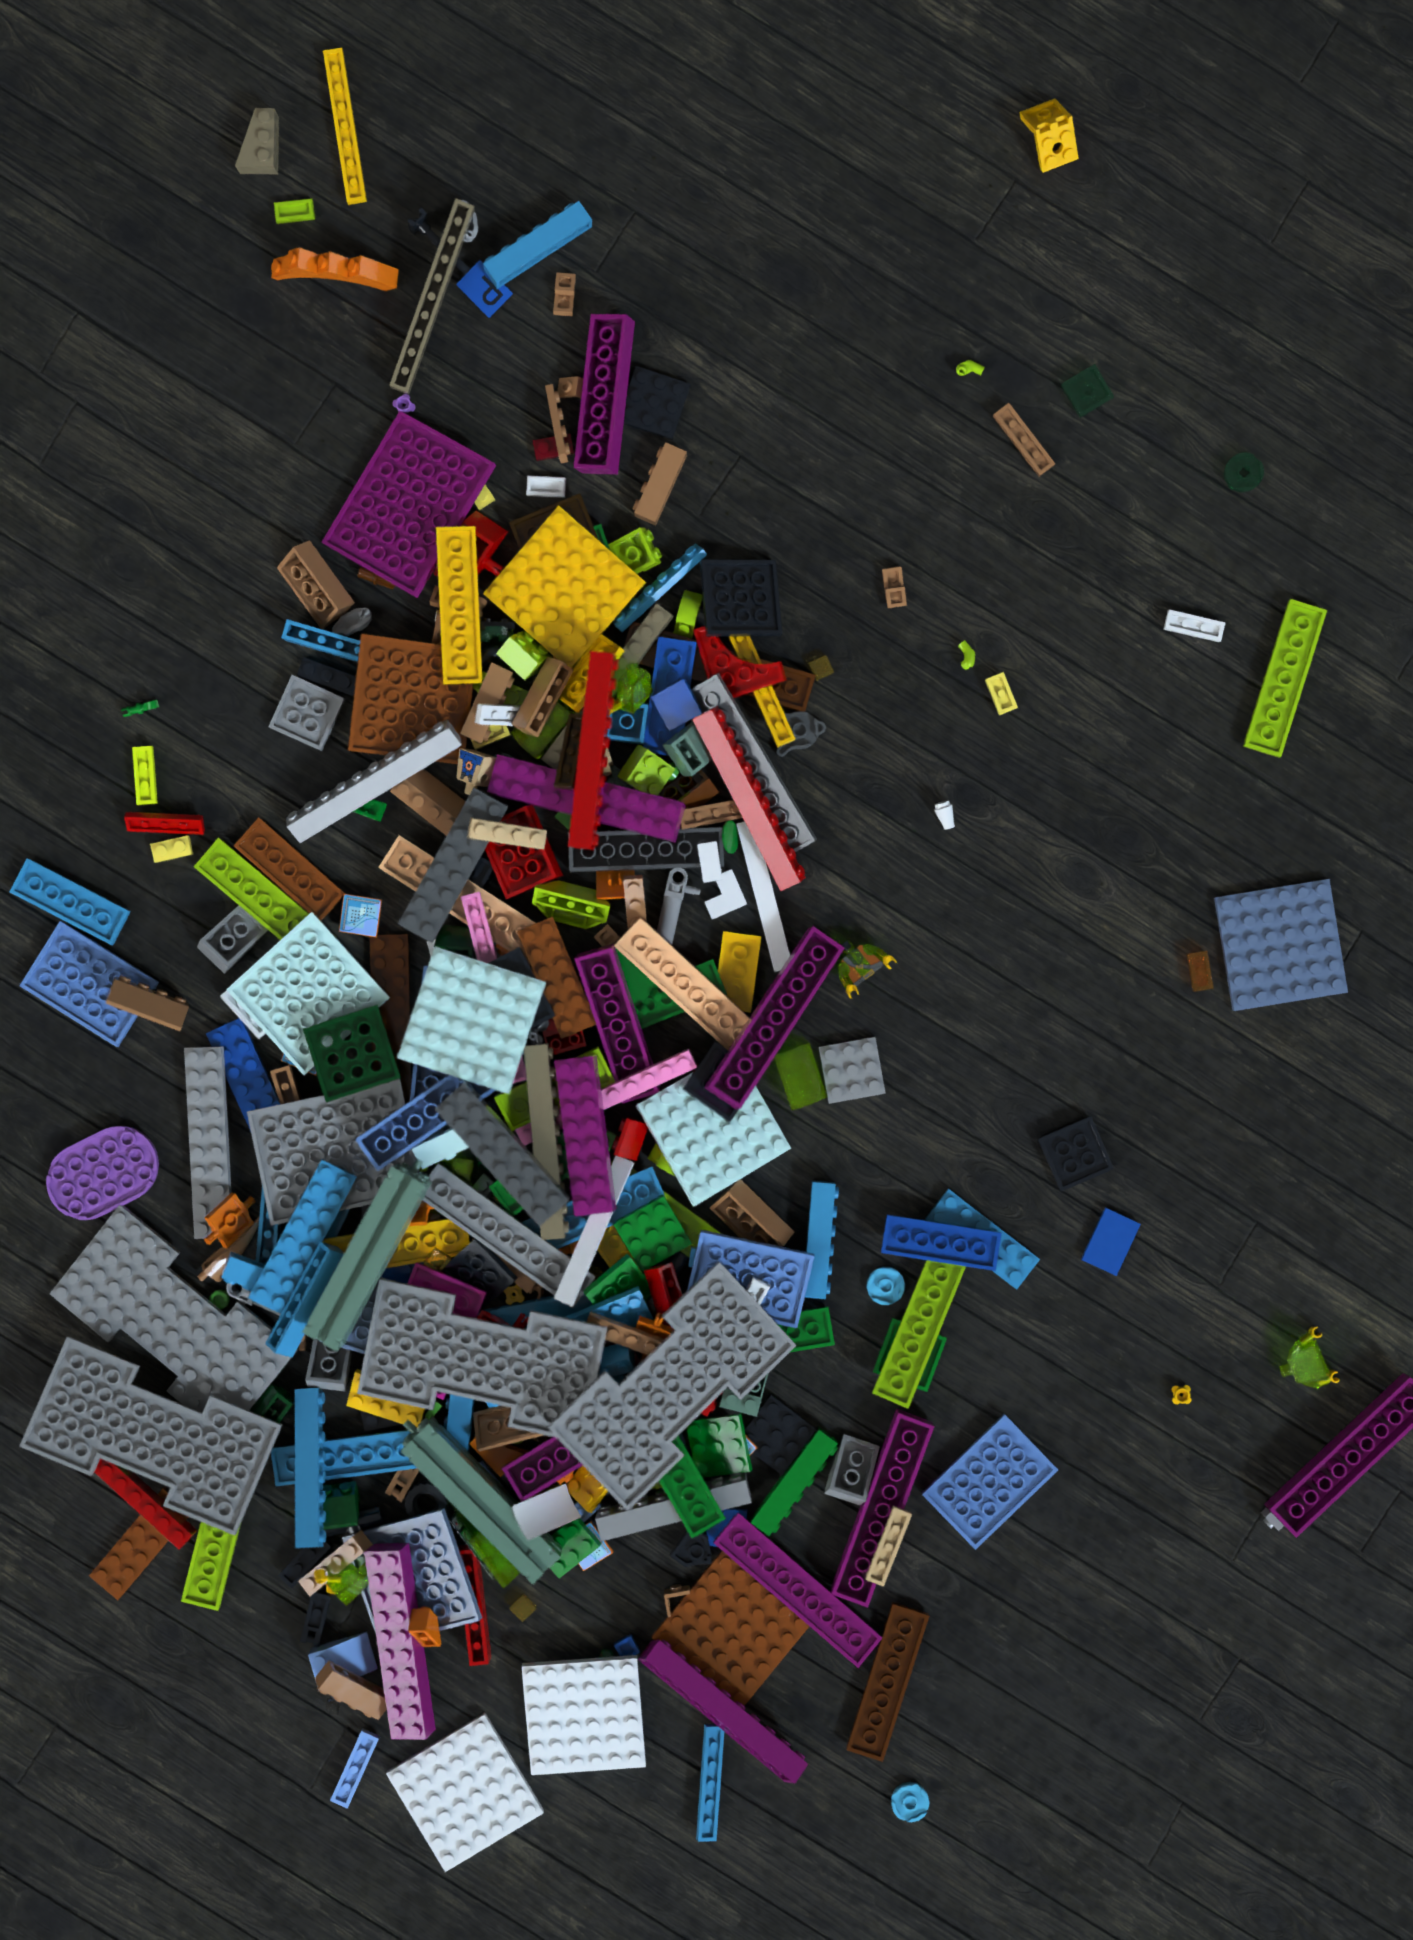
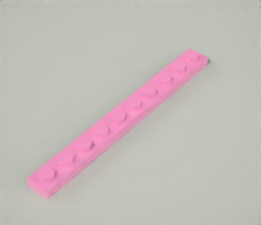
M476 892L461 896L477 960L488 964L497 959V954L481 893ZM523 1055L513 1083L527 1080Z
M686 1049L602 1088L604 1110L697 1068L690 1050ZM560 1108L558 1109L559 1117H556V1125H560L561 1130L563 1129V1123ZM531 1122L515 1130L520 1141L525 1146L532 1143Z

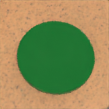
M731 820L725 822L722 830L723 845L730 854L736 852L739 843L737 826Z

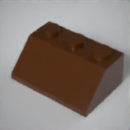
M700 769L693 776H682L679 772L675 780L665 784L658 796L683 802L686 805L685 809L703 806L718 794L719 791Z

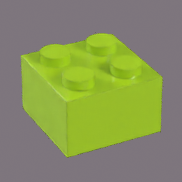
M525 631L510 636L496 653L524 680L538 674L546 658H551L548 650L536 643L534 638Z
M638 744L617 777L637 791L658 796L675 771V768L647 748Z

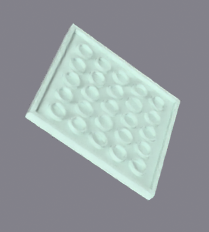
M313 912L226 989L303 1075H306L315 1067L303 1028L374 1005H378L380 1008L390 999V996ZM344 1030L341 1033L342 1040L351 1034L350 1030ZM325 1036L322 1043L325 1047H329L332 1045L333 1039L331 1036Z
M434 947L397 1058L509 1094L546 982Z
M692 1073L636 1105L692 1206L698 1205L791 1149L756 1086L731 1122H727L682 1090Z

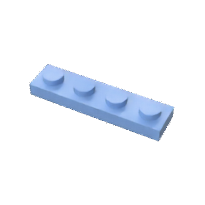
M362 1728L330 1801L348 1809L378 1742L379 1735Z

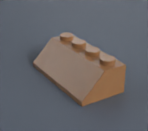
M310 540L294 546L277 567L321 629L326 628L344 615L355 603Z
M425 769L397 784L390 791L446 836L466 802Z
M120 975V977L115 976L105 1004L181 1031L189 1008L186 999L179 996L172 998L167 996V992L157 989V991L151 990L149 985L141 982L135 984L130 982V978Z
M741 1179L731 1185L710 1207L742 1239L783 1247L794 1233Z

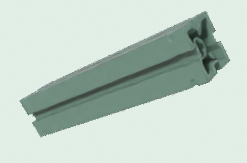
M416 1158L412 1167L404 1162L391 1166L387 1177L378 1190L302 1333L315 1340H320L324 1345L335 1351L345 1345L348 1336L355 1327L379 1279L382 1277L423 1201L427 1190L432 1184L428 1175L422 1172L418 1173L423 1161Z
M433 1416L430 1419H423L417 1428L408 1419L403 1426L410 1433L402 1442L404 1447H402L401 1452L533 1585L561 1557L562 1546L554 1541L548 1532L530 1540L526 1539L512 1509V1506L518 1504V1502Z

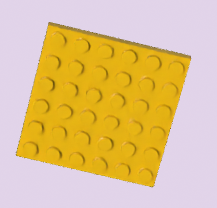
M558 505L483 594L554 657L564 662L570 668H573L598 636L609 627L646 582Z

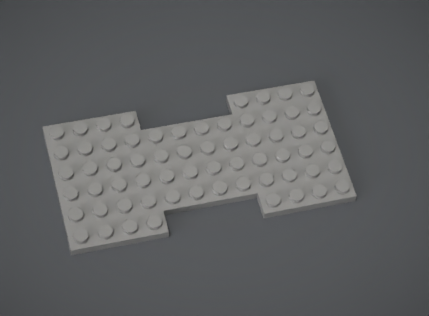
M119 1205L50 1292V1295L107 1342H110L121 1328L178 1376L167 1392L182 1405L203 1413L209 1396L212 1395L250 1411L292 1357L276 1354L265 1344L273 1328L240 1301L226 1315L169 1268L180 1254V1251L124 1205Z
M719 1261L662 1315L675 1330L619 1384L604 1371L547 1426L627 1511L684 1456L672 1441L727 1387L741 1400L796 1346Z
M382 1278L379 1279L357 1394L433 1410L437 1391L511 1407L508 1427L556 1437L547 1426L598 1378L608 1328L606 1326L531 1311L527 1329L453 1314L456 1294Z
M68 1336L20 1447L90 1476L94 1474L100 1458L171 1487L163 1506L236 1535L282 1424L212 1395L209 1396L203 1413L132 1384L140 1367L139 1365Z

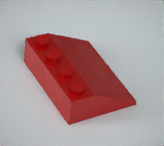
M533 805L515 810L503 816L501 823L543 829ZM547 837L544 850L489 841L485 849L506 899L531 890L536 885L548 883L563 876Z

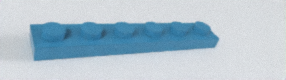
M697 544L689 547L683 556L676 559L671 564V567L659 574L651 585L646 586L637 598L629 602V605L612 622L614 626L621 632L626 630L700 562L707 553Z
M704 1724L696 1832L698 1842L717 1841L724 1731L715 1724Z

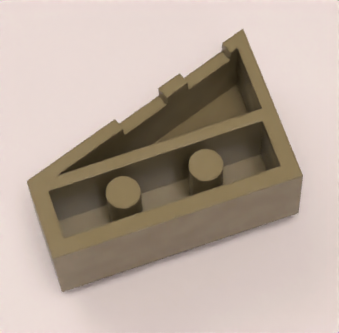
M255 108L235 166L240 174H278L279 116L275 108Z

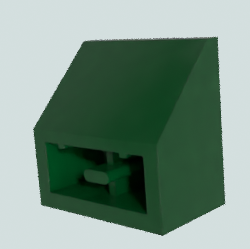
M443 925L435 939L434 947L476 960L469 927Z
M273 1381L250 1411L280 1423L294 1405L295 1397Z

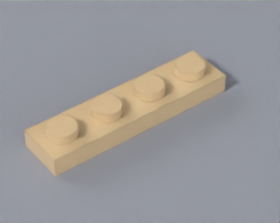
M470 818L467 837L544 850L547 830Z
M893 1505L865 1576L866 1580L884 1587L911 1519V1512Z

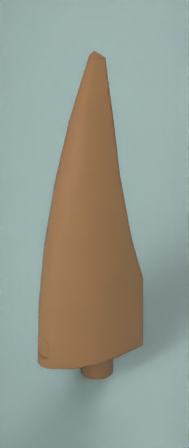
M259 1217L228 1248L221 1247L216 1250L202 1264L203 1271L197 1276L201 1281H204L208 1276L217 1282L223 1279L221 1278L222 1271L230 1252L239 1255L243 1254L259 1226Z

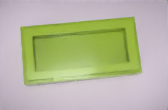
M312 198L274 203L277 224L315 220Z

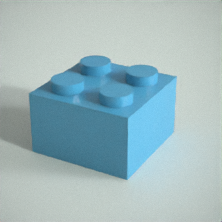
M624 701V704L616 708L610 714V717H612V727L608 729L607 737H610V741L644 745L649 705Z

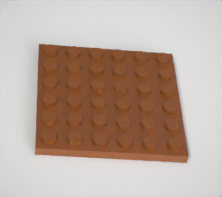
M361 634L348 751L387 755L389 752H395L400 749L404 743L413 741L420 733L433 729L437 723L448 720L459 734L462 745L435 762L458 764L459 749H466L467 737L462 736L460 733L470 712L473 684L443 685L441 645Z
M721 1550L690 1588V1594L685 1595L671 1611V1617L667 1616L653 1633L652 1639L660 1641L663 1639L672 1646L670 1649L673 1652H679L686 1658V1663L698 1667L701 1670L700 1674L705 1678L707 1676L716 1683L715 1687L719 1690L724 1689L731 1695L730 1699L736 1703L738 1701L745 1706L809 1628V1625Z

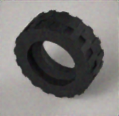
M429 1480L420 1481L412 1486L406 1496V1513L409 1517L428 1513L420 1510L417 1505V1500L422 1494L428 1493L434 1496L436 1506L432 1511L445 1508L446 1511L449 1503L448 1499Z

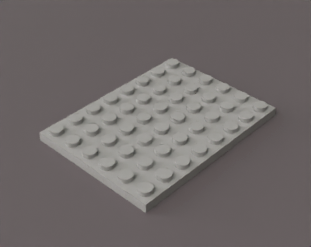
M401 1079L326 1103L324 1095L247 1111L271 1225L289 1221L321 1159L357 1176L339 1211L371 1204L384 1179L387 1177L391 1166L404 1162L412 1167L416 1157L411 1148L377 1171L355 1140L406 1104Z

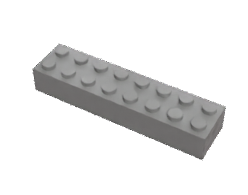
M746 1473L730 1474L722 1477V1475L714 1476L710 1481H706L721 1510L751 1503V1492ZM659 1490L652 1496L645 1494L628 1511L619 1502L613 1506L611 1504L602 1505L597 1510L595 1518L601 1541L682 1521L664 1490Z

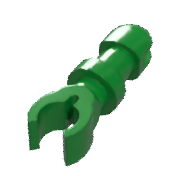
M157 700L143 704L139 702L135 706L122 708L121 711H128V714L122 716L128 717L136 713L143 714L144 711L158 708L159 704Z

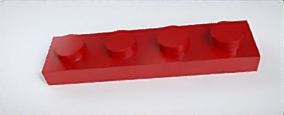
M126 812L124 816L127 831L204 835L205 831L203 815Z

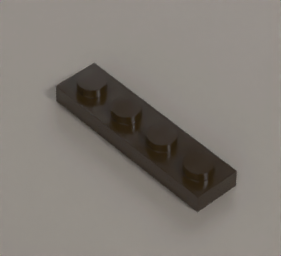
M569 714L554 781L556 789H575L583 715Z

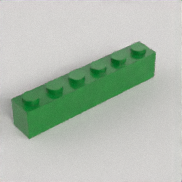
M818 1426L816 1432L751 1516L750 1522L768 1536L772 1532L776 1533L781 1526L779 1522L783 1517L787 1518L792 1511L791 1506L795 1501L798 1503L804 1495L802 1491L806 1486L810 1487L814 1482L816 1472H821L827 1463L825 1460L828 1456H833L837 1451V1439Z

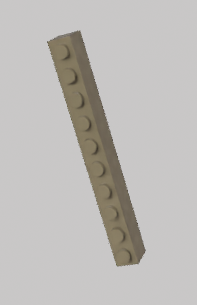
M455 199L389 385L392 389L408 395L410 394L475 211L473 205Z
M657 603L623 648L625 651L620 656L618 670L614 673L617 683L616 689L612 691V698L615 697L673 618L672 614ZM584 707L579 713L576 712L575 714L583 715ZM566 727L541 759L556 770Z
M549 1043L525 1045L524 1055L533 1154L566 1191L565 1182H561V1175H564L563 1163H560L559 1156H562V1145L558 1144L557 1138L561 1133L560 1125H556V1117H559L558 1105L554 1104V1098H557V1088L553 1086L552 1078H555V1068L551 1067L550 1060L554 1058L553 1047H549ZM567 1203L540 1226L541 1240L561 1239L566 1237V1233H569V1222L565 1221Z

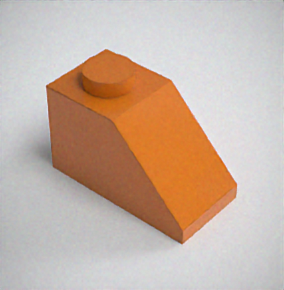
M425 1606L420 1607V1609H412L408 1632L422 1647H441L437 1615L431 1608Z

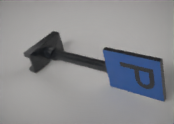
M420 208L418 210L419 219L416 217L414 219L415 223L409 219L408 229L413 235L418 231L423 236L426 235L438 248L441 239L431 230V226L427 223V213ZM458 257L455 266L464 274V277L456 286L490 319L513 293L505 285L496 289L485 273L481 260L470 269Z

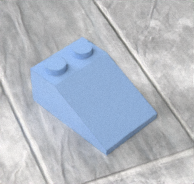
M367 1632L325 1643L319 1647H312L308 1653L314 1677L317 1676L328 1660L359 1676L377 1669Z

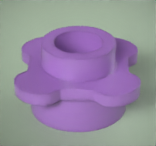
M403 394L393 401V406L397 408L398 413L402 411L406 414L415 410V404L411 403L408 394Z

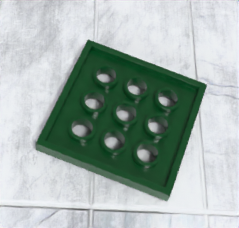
M378 1005L303 1028L326 1103L401 1079ZM363 1024L370 1026V1032L366 1035L361 1034L359 1031L360 1026ZM344 1030H350L352 1034L351 1038L347 1041L341 1038V1033ZM325 1036H331L333 1039V1043L329 1047H325L322 1043ZM369 1042H373L376 1045V1050L373 1053H368L365 1050V1046ZM351 1048L357 1050V1056L354 1059L347 1057V1051ZM332 1054H336L339 1058L336 1065H330L328 1062V1058ZM380 1061L382 1068L379 1071H373L371 1068L372 1062ZM359 1066L363 1069V1075L357 1078L353 1076L352 1072L355 1067ZM337 1073H343L345 1077L344 1081L340 1084L334 1081V1076Z

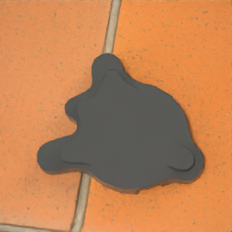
M784 712L794 734L795 741L778 747L776 753L779 757H784L791 750H801L812 746L819 735L825 732V723L818 721L808 712Z

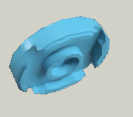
M883 1266L875 1269L869 1275L867 1291L876 1303L891 1305L901 1299L905 1291V1282L902 1275L896 1269Z
M913 1782L902 1783L896 1787L891 1797L893 1812L899 1819L906 1822H916L926 1815L930 1803L926 1790L921 1785Z

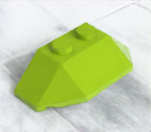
M559 880L536 885L532 904L537 906L540 912L547 918L553 917L556 922L583 929L606 923L611 905L605 899L598 900L596 890Z

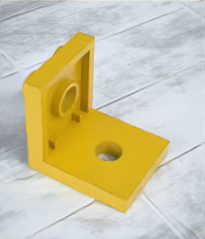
M1055 98L1019 112L1020 119L1035 136L1039 166L1043 173L1079 159L1072 116ZM1056 143H1061L1058 150H1052Z

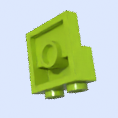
M640 527L608 544L611 552L636 574L647 571L661 563L659 559L662 557L661 552L657 547L654 548L652 540H654L653 534L650 530H646V528Z

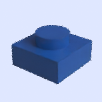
M631 1634L614 1643L620 1656H631L640 1653V1649Z

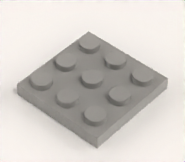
M291 675L268 727L322 751L345 698Z
M875 1037L819 1047L829 1104L886 1094Z

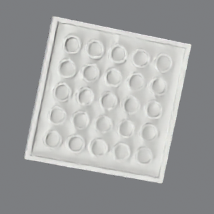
M637 1655L522 1663L531 1775L646 1767Z
M486 1713L481 1714L391 1768L386 1773L445 1872L544 1813V1809Z

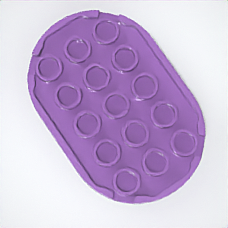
M114 1126L101 1130L62 1150L53 1159L46 1177L48 1195L54 1206L66 1216L78 1220H91L101 1217L117 1209L119 1205L123 1206L141 1197L152 1187L159 1169L157 1151L151 1140L137 1129L127 1126Z

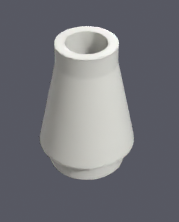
M949 800L934 804V811L944 830L955 827L953 807Z

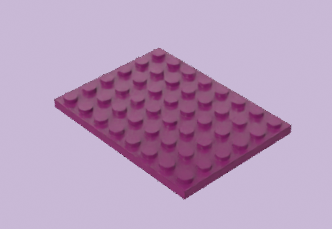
M399 411L321 543L418 598L438 564L436 527H460L495 469L496 464Z

